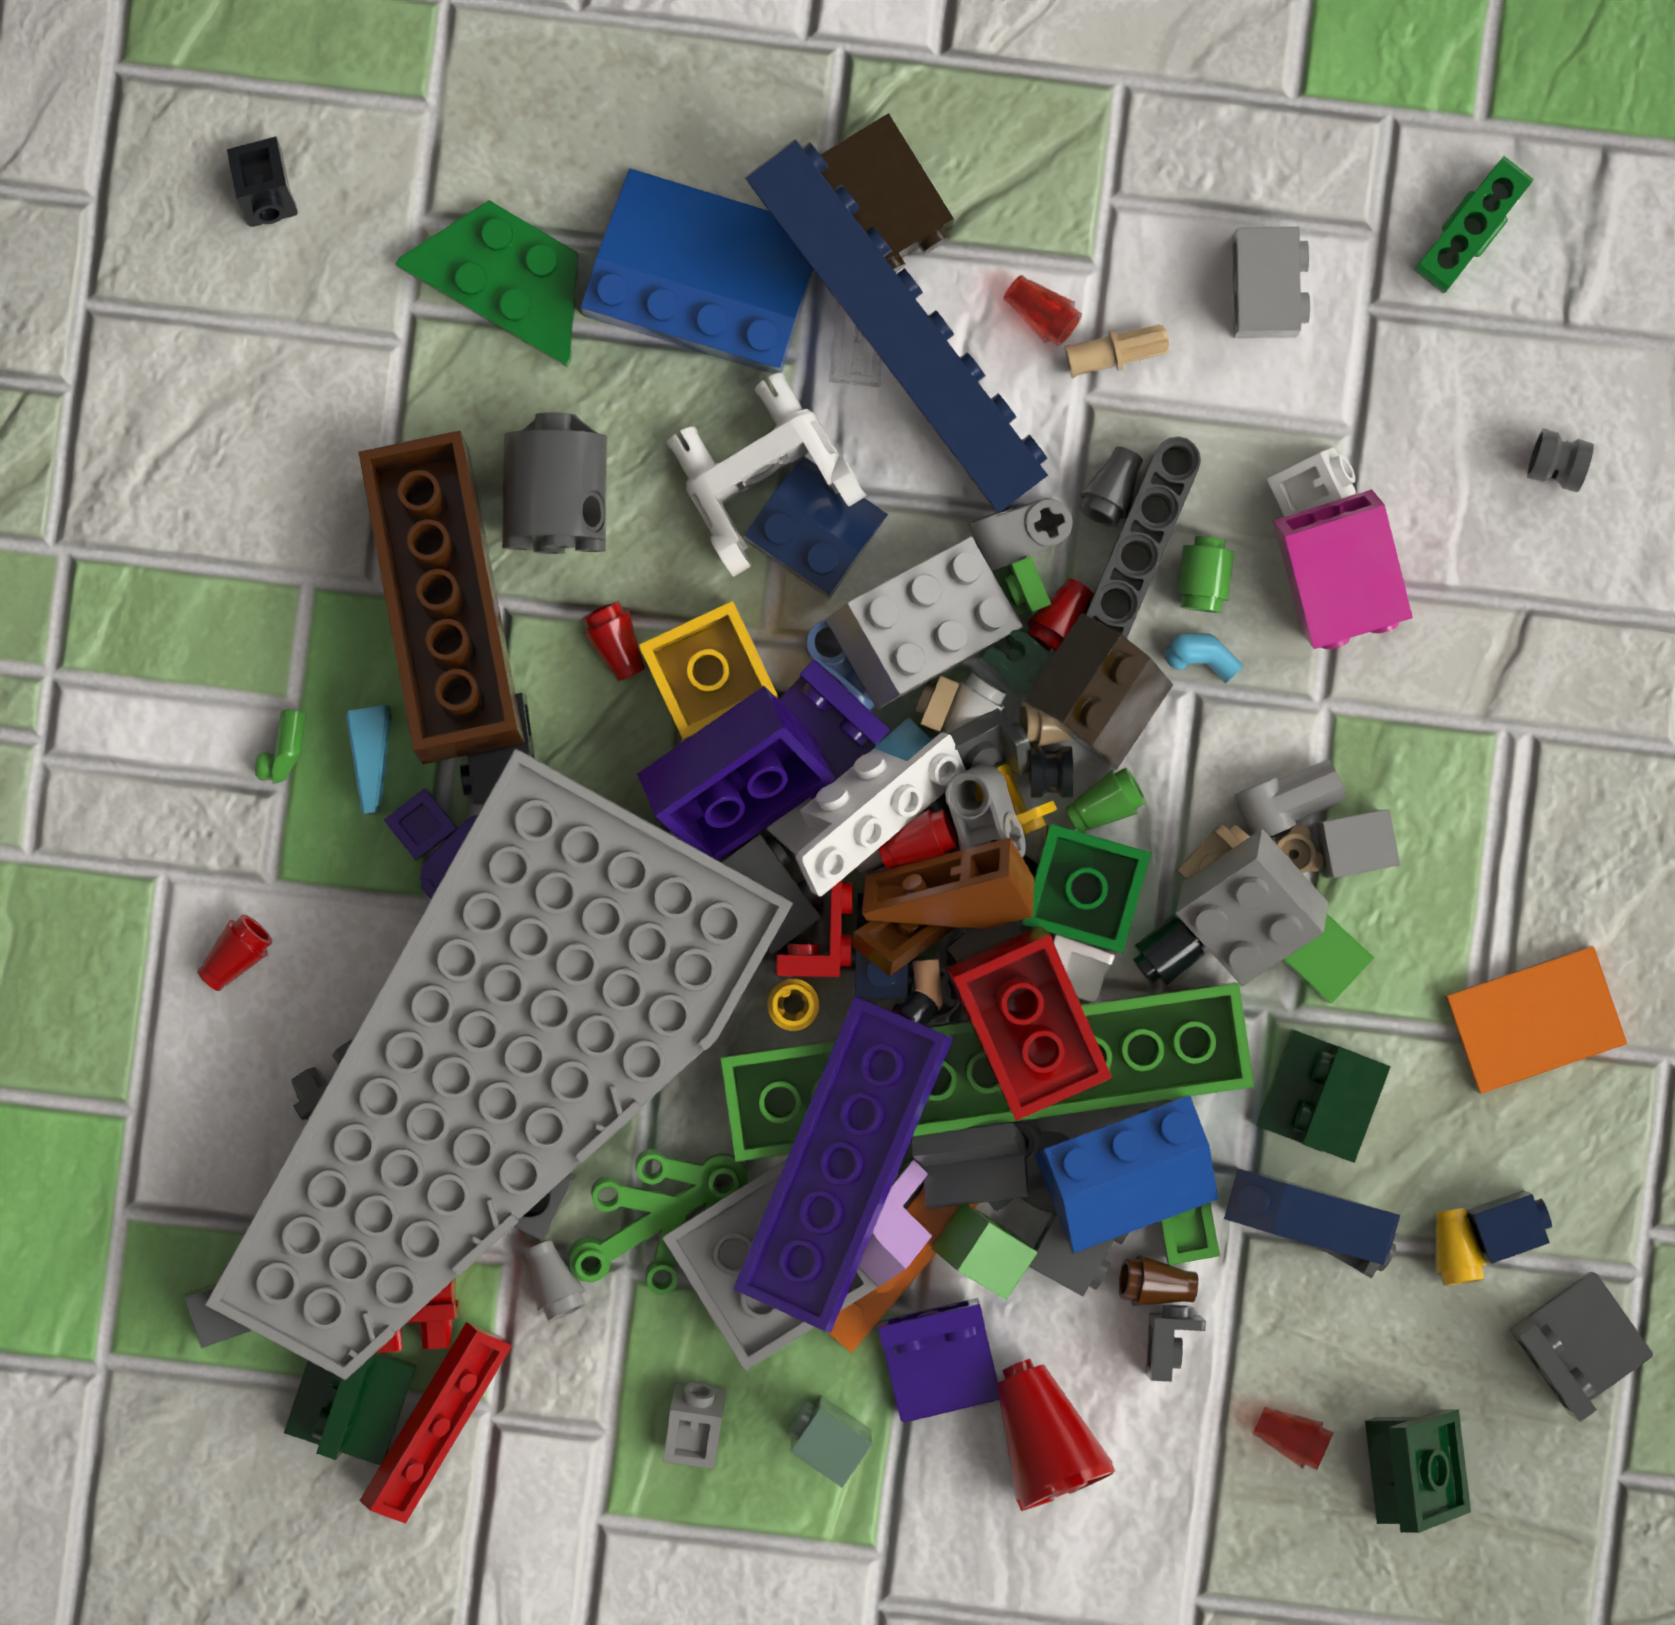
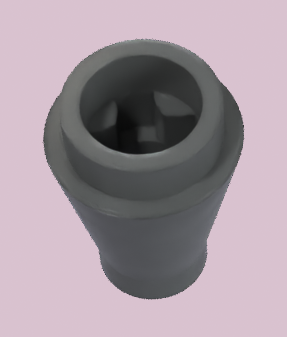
M1120 446L1115 447L1111 457L1080 494L1083 500L1079 508L1080 511L1089 519L1108 527H1116L1120 519L1126 518L1138 470L1143 462L1141 456L1130 449Z

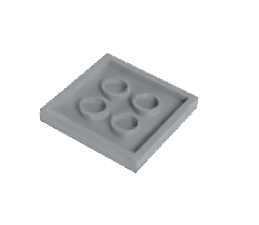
M786 1160L662 1237L745 1371L814 1328L810 1324L733 1290ZM859 1266L841 1310L878 1288L877 1284Z

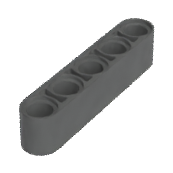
M1179 436L1168 438L1159 445L1152 455L1085 615L1115 630L1126 638L1130 633L1200 467V452L1189 439ZM1172 449L1183 452L1188 458V471L1178 476L1168 473L1162 465L1164 452ZM1153 496L1164 500L1169 510L1167 520L1162 523L1148 521L1142 514L1143 500ZM1129 544H1138L1145 548L1149 557L1147 567L1140 571H1133L1125 567L1121 558L1122 549ZM1116 591L1126 597L1129 608L1123 618H1110L1103 612L1101 599L1105 593Z

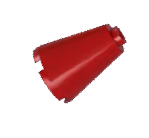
M1027 1359L1002 1370L1005 1379L997 1383V1390L1015 1498L1021 1511L1054 1501L1053 1498L1064 1494L1077 1492L1116 1472L1112 1460L1044 1364L1034 1367L1032 1360Z

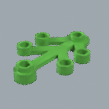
M655 1149L642 1151L636 1158L635 1168L638 1177L643 1182L657 1184L664 1178L693 1184L676 1195L623 1185L613 1177L606 1176L597 1179L592 1185L591 1196L594 1205L599 1210L611 1212L621 1206L646 1211L647 1213L604 1240L592 1236L576 1240L568 1252L569 1266L573 1275L583 1282H595L602 1279L608 1273L612 1260L661 1230L654 1260L647 1266L645 1278L652 1292L660 1295L671 1292L676 1287L678 1281L674 1267L676 1259L662 1237L684 1224L689 1212L704 1203L705 1211L748 1183L746 1168L741 1161L735 1162V1156L726 1153L714 1154L699 1164L664 1157L660 1151ZM651 1159L658 1160L661 1166L657 1172L648 1174L642 1170L643 1164ZM719 1174H728L732 1177L731 1183L724 1188L714 1186V1179ZM612 1187L617 1191V1194L612 1200L603 1201L598 1198V1193L601 1189ZM588 1256H595L600 1262L595 1269L586 1270L581 1267L582 1260ZM659 1270H666L670 1273V1278L665 1283L658 1284L652 1280L654 1273Z

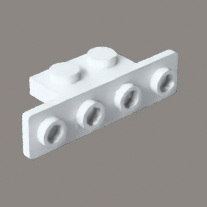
M940 733L908 761L873 749L871 752L858 758L854 766L836 781L822 788L817 796L800 810L807 826L821 832L796 854V860L812 893L818 896L824 895L945 793L949 782L955 776L966 771L958 750H955V743L951 735Z

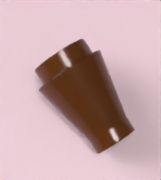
M1138 1255L1135 1259L1126 1258L1122 1263L1119 1275V1296L1121 1300L1131 1301L1133 1306L1174 1302L1193 1303L1198 1293L1197 1272L1186 1271L1143 1255Z

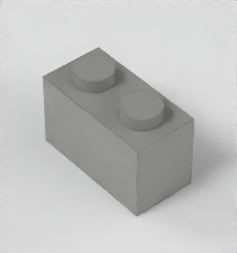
M1299 227L1237 228L1232 235L1234 338L1296 337L1301 331V324L1309 323L1310 320L1309 292H1301L1300 272H1308L1309 268L1308 241H1300Z

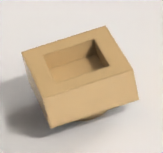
M940 676L936 686L926 683L915 712L924 715L921 727L938 734L941 732L960 683Z

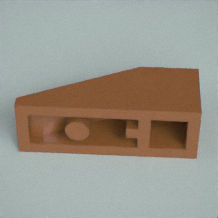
M1006 838L865 875L862 914L866 920L987 929L1033 917L1034 877L1012 839Z

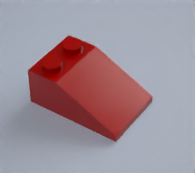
M1042 926L945 968L1015 1121L1112 1078L1053 939Z

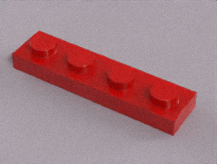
M465 1323L359 1501L366 1508L404 1524L407 1523L512 1347L510 1343L501 1336L471 1323Z

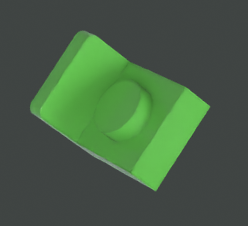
M1031 556L992 570L993 575L1017 616L1051 605Z

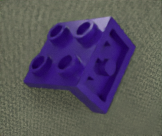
M815 659L800 673L798 680L779 699L816 738L836 780L854 766L858 758L873 750L890 732V729ZM818 792L810 798L813 800L817 796Z
M978 1298L877 1322L902 1422H910L999 1400L998 1380Z

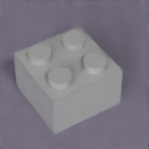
M1261 829L1184 881L1181 885L1175 913L1241 986H1244L1324 933L1328 901L1270 836Z

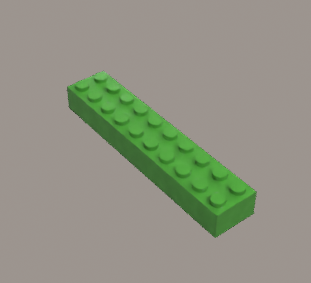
M1228 982L1082 1003V1009L1112 1078L1017 1121L1254 1087L1239 983ZM969 1021L927 1026L953 1037V1040L913 1136L1016 1122ZM837 1039L722 1055L721 1065L735 1162L781 1156L790 1153Z

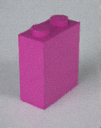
M1372 489L1273 520L1301 631L1313 649L1320 647L1322 649L1338 648L1347 644L1351 637L1367 632L1385 633L1398 627L1399 622L1413 618L1386 507Z

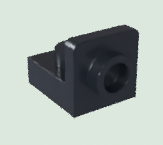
M276 136L227 149L236 199L248 226L255 227L262 224H273L281 219L298 214L296 202L289 188L282 148Z

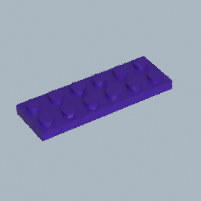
M854 997L733 1290L820 1330L832 1332L953 1037L866 1000Z

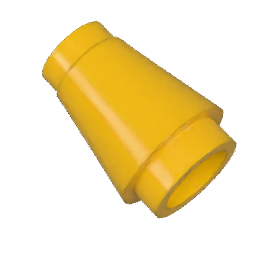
M787 979L778 983L770 992L767 1001L768 1013L772 1021L780 1028L788 1031L802 1030L811 1025L816 1019L819 1012V998L814 988L807 982L799 979ZM790 994H798L802 997L801 1000L804 1001V1007L798 1013H790L784 1007V999L789 997Z
M1466 1208L1435 1213L1437 1222L1436 1274H1441L1443 1286L1484 1280L1482 1267L1487 1266L1471 1222L1467 1217Z

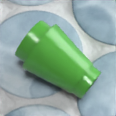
M1126 767L1117 773L1114 769L1110 770L1074 800L1072 804L1066 806V810L1078 832L1083 833L1089 829L1092 830L1138 814L1137 808L1147 802L1138 783Z

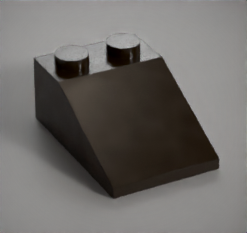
M1081 613L1023 701L1117 771L1173 684L1156 663L1126 637Z

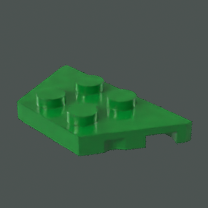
M488 200L397 260L395 265L399 269L563 366H569L572 357L571 343L575 315L578 252Z

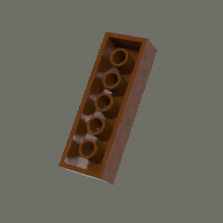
M461 431L359 451L414 753L422 764H428L524 744V734L470 450Z

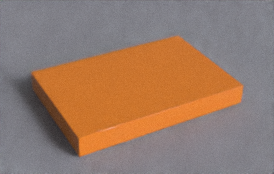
M1588 946L1445 995L1479 1094L1628 1044L1594 946Z

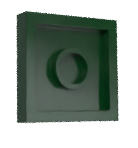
M1292 1029L1256 1126L1318 1151H1324L1355 1163L1391 1066Z
M375 1353L345 1380L308 1360L284 1433L319 1445L316 1454L337 1460L344 1453L381 1465L388 1453L417 1365L383 1353Z
M1441 1409L1421 1417H1374L1365 1421L1377 1524H1400L1401 1533H1420L1471 1513L1459 1409Z

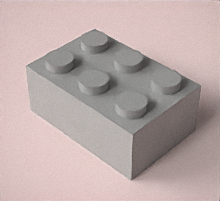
M972 536L853 599L826 618L828 625L877 710L998 644L1023 627Z

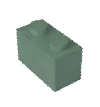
M822 1395L819 1396L814 1405L805 1401L788 1426L790 1427L788 1434L792 1436L790 1452L842 1488L873 1444L872 1430Z

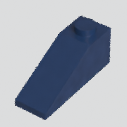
M1237 1169L1224 1219L1381 1265H1387L1400 1215L1244 1169Z

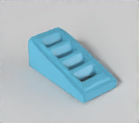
M389 705L350 710L346 714L361 812L368 815L380 813V808L382 807L392 719L391 707Z

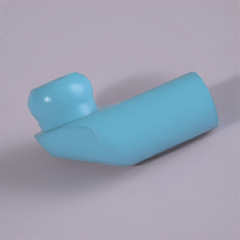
M1182 633L1172 639V645H1169L1164 653L1166 662L1172 668L1183 670L1189 663H1206L1224 683H1227L1244 666L1215 636L1207 633Z

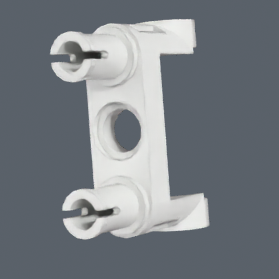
M781 372L768 377L778 393L777 397H775L771 388L764 380L755 387L756 394L760 396L776 427L770 433L721 463L713 461L699 437L696 427L692 426L680 431L690 447L689 451L676 434L667 441V446L672 450L688 477L686 491L712 534L710 540L733 577L752 565L744 551L748 549V546L729 516L724 504L807 453L811 454L828 485L832 486L836 494L840 493L848 507L867 496L843 456H839L815 413L801 407L788 385L785 375Z

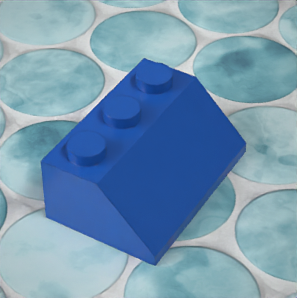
M1190 1095L1045 1148L1035 1155L1072 1254L1218 1200L1210 1146Z

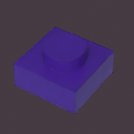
M427 788L422 789L384 819L415 861L421 859L457 829Z

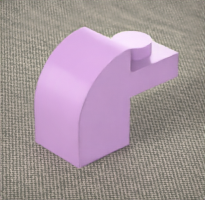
M912 1160L898 1170L859 1264V1267L879 1287L904 1271L932 1236L903 1207L928 1175L915 1160Z

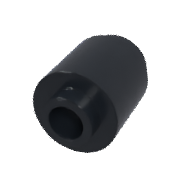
M1171 915L1134 945L1139 955L1133 961L1150 983L1153 984L1156 980L1160 979L1165 985H1168L1205 955L1203 949L1206 946L1179 917Z

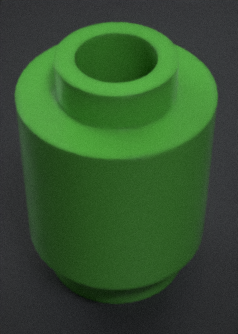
M1195 536L1194 545H1183L1177 595L1182 596L1180 608L1221 613L1223 601H1228L1235 553L1225 549L1226 540Z

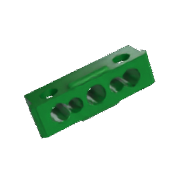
M1503 156L1476 191H1469L1441 228L1443 233L1414 268V271L1443 294L1446 293L1472 258L1480 257L1508 221L1506 215L1534 179ZM1501 183L1508 190V198H1499L1493 204L1494 211L1489 212L1483 207V201H1488L1493 196L1492 184ZM1467 218L1477 220L1481 227V233L1477 235L1469 233L1465 229L1464 220ZM1451 241H1457L1462 245L1463 249L1462 252H1457L1451 258L1453 268L1445 269L1441 267L1437 260L1438 254H1446L1452 248Z

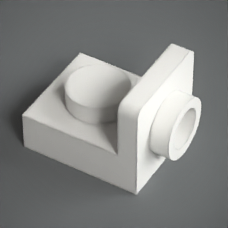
M1335 448L1319 452L1267 478L1284 517L1356 494L1352 484L1355 482L1352 466L1344 455H1338Z

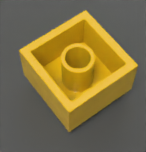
M733 601L639 644V648L684 741L762 686H765L778 699L773 684Z

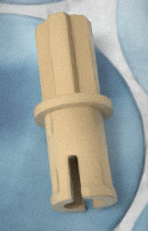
M1159 324L1117 335L1115 330H1111L1108 337L1074 345H1065V353L1071 377L1075 378L1078 375L1116 367L1118 371H1121L1124 364L1166 355L1169 352L1170 345L1166 329L1163 325Z

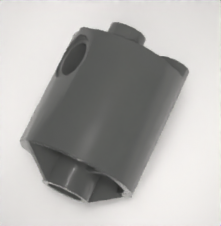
M558 412L535 414V419L523 430L505 433L502 548L508 550H532L534 543V553L564 554L565 548L574 547L575 551L605 552L607 436L596 432L578 418L576 414Z

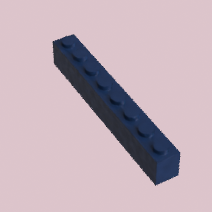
M793 139L744 177V179L992 507L1000 513L1048 476L1040 465L1048 459L1030 434L1021 440L1009 424L1017 418L999 393L992 398L988 396L979 384V381L986 377V375L968 352H965L960 357L947 341L955 334L938 311L935 310L930 315H927L916 300V298L923 294V291L905 268L898 273L894 271L885 259V256L892 250L874 226L865 232L855 219L853 214L860 210V208L845 187L840 184L833 190L821 174L829 166L809 141L801 147L797 140Z

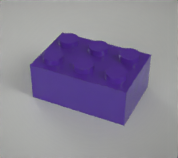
M765 686L759 688L637 774L654 815L680 840L718 861L836 780L816 738Z

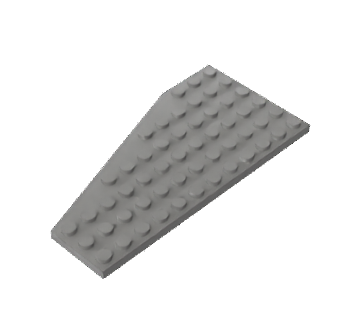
M515 748L205 1305L346 1380L457 1276L459 1277L515 1226L522 1216L580 1163L585 1162L632 1119L651 1098L698 1055L716 1042L793 902Z

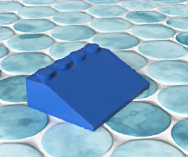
M629 168L598 251L581 309L585 317L771 374L782 373L813 269L768 210Z

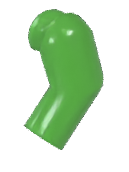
M291 709L281 711L275 753L262 752L256 758L255 776L259 780H272L273 784H277L288 778L302 750L306 721L305 713Z

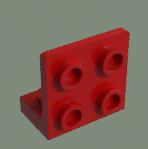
M840 880L830 889L828 955H819V945L788 944L787 954H777V976L840 977V966L851 965V935H841V914H852V883Z

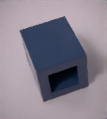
M1525 1190L1466 1210L1484 1259L1490 1264L1550 1243L1546 1233L1547 1229L1552 1228L1548 1209L1542 1198L1535 1200L1533 1194Z

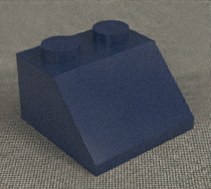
M803 456L772 494L745 533L744 539L748 544L830 600L888 514L865 498L848 507L840 493L836 494L832 486L828 485L818 466Z

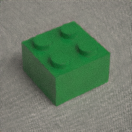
M1048 824L1033 874V917L1022 919L1019 924L1032 928L1042 926L1049 933L1123 953L1151 852L1054 824Z

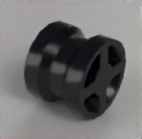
M1041 746L1030 748L1029 781L1031 798H1042L1046 793H1058L1062 798L1073 797L1072 746H1061L1057 751H1045Z

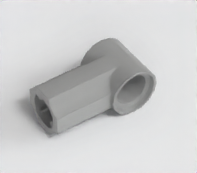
M1330 759L1280 780L1277 777L1234 795L1251 836L1261 829L1269 836L1275 835L1297 825L1296 821L1319 813L1347 800L1341 780Z

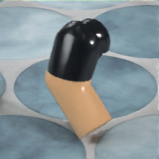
M939 959L913 962L916 990L904 1003L895 1004L891 1010L892 1012L924 1026L930 1022L943 1004Z

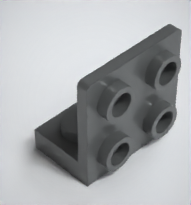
M1595 1272L1587 1273L1509 1329L1567 1413L1579 1422L1597 1411L1591 1400L1653 1356L1649 1346Z

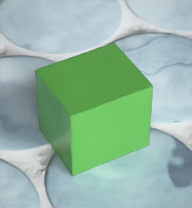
M1326 914L1324 933L1281 962L1323 1001L1333 1003L1374 957L1335 920Z
M968 1204L958 1207L931 1248L958 1272L1005 1300L1008 1299L1038 1253L1014 1232Z

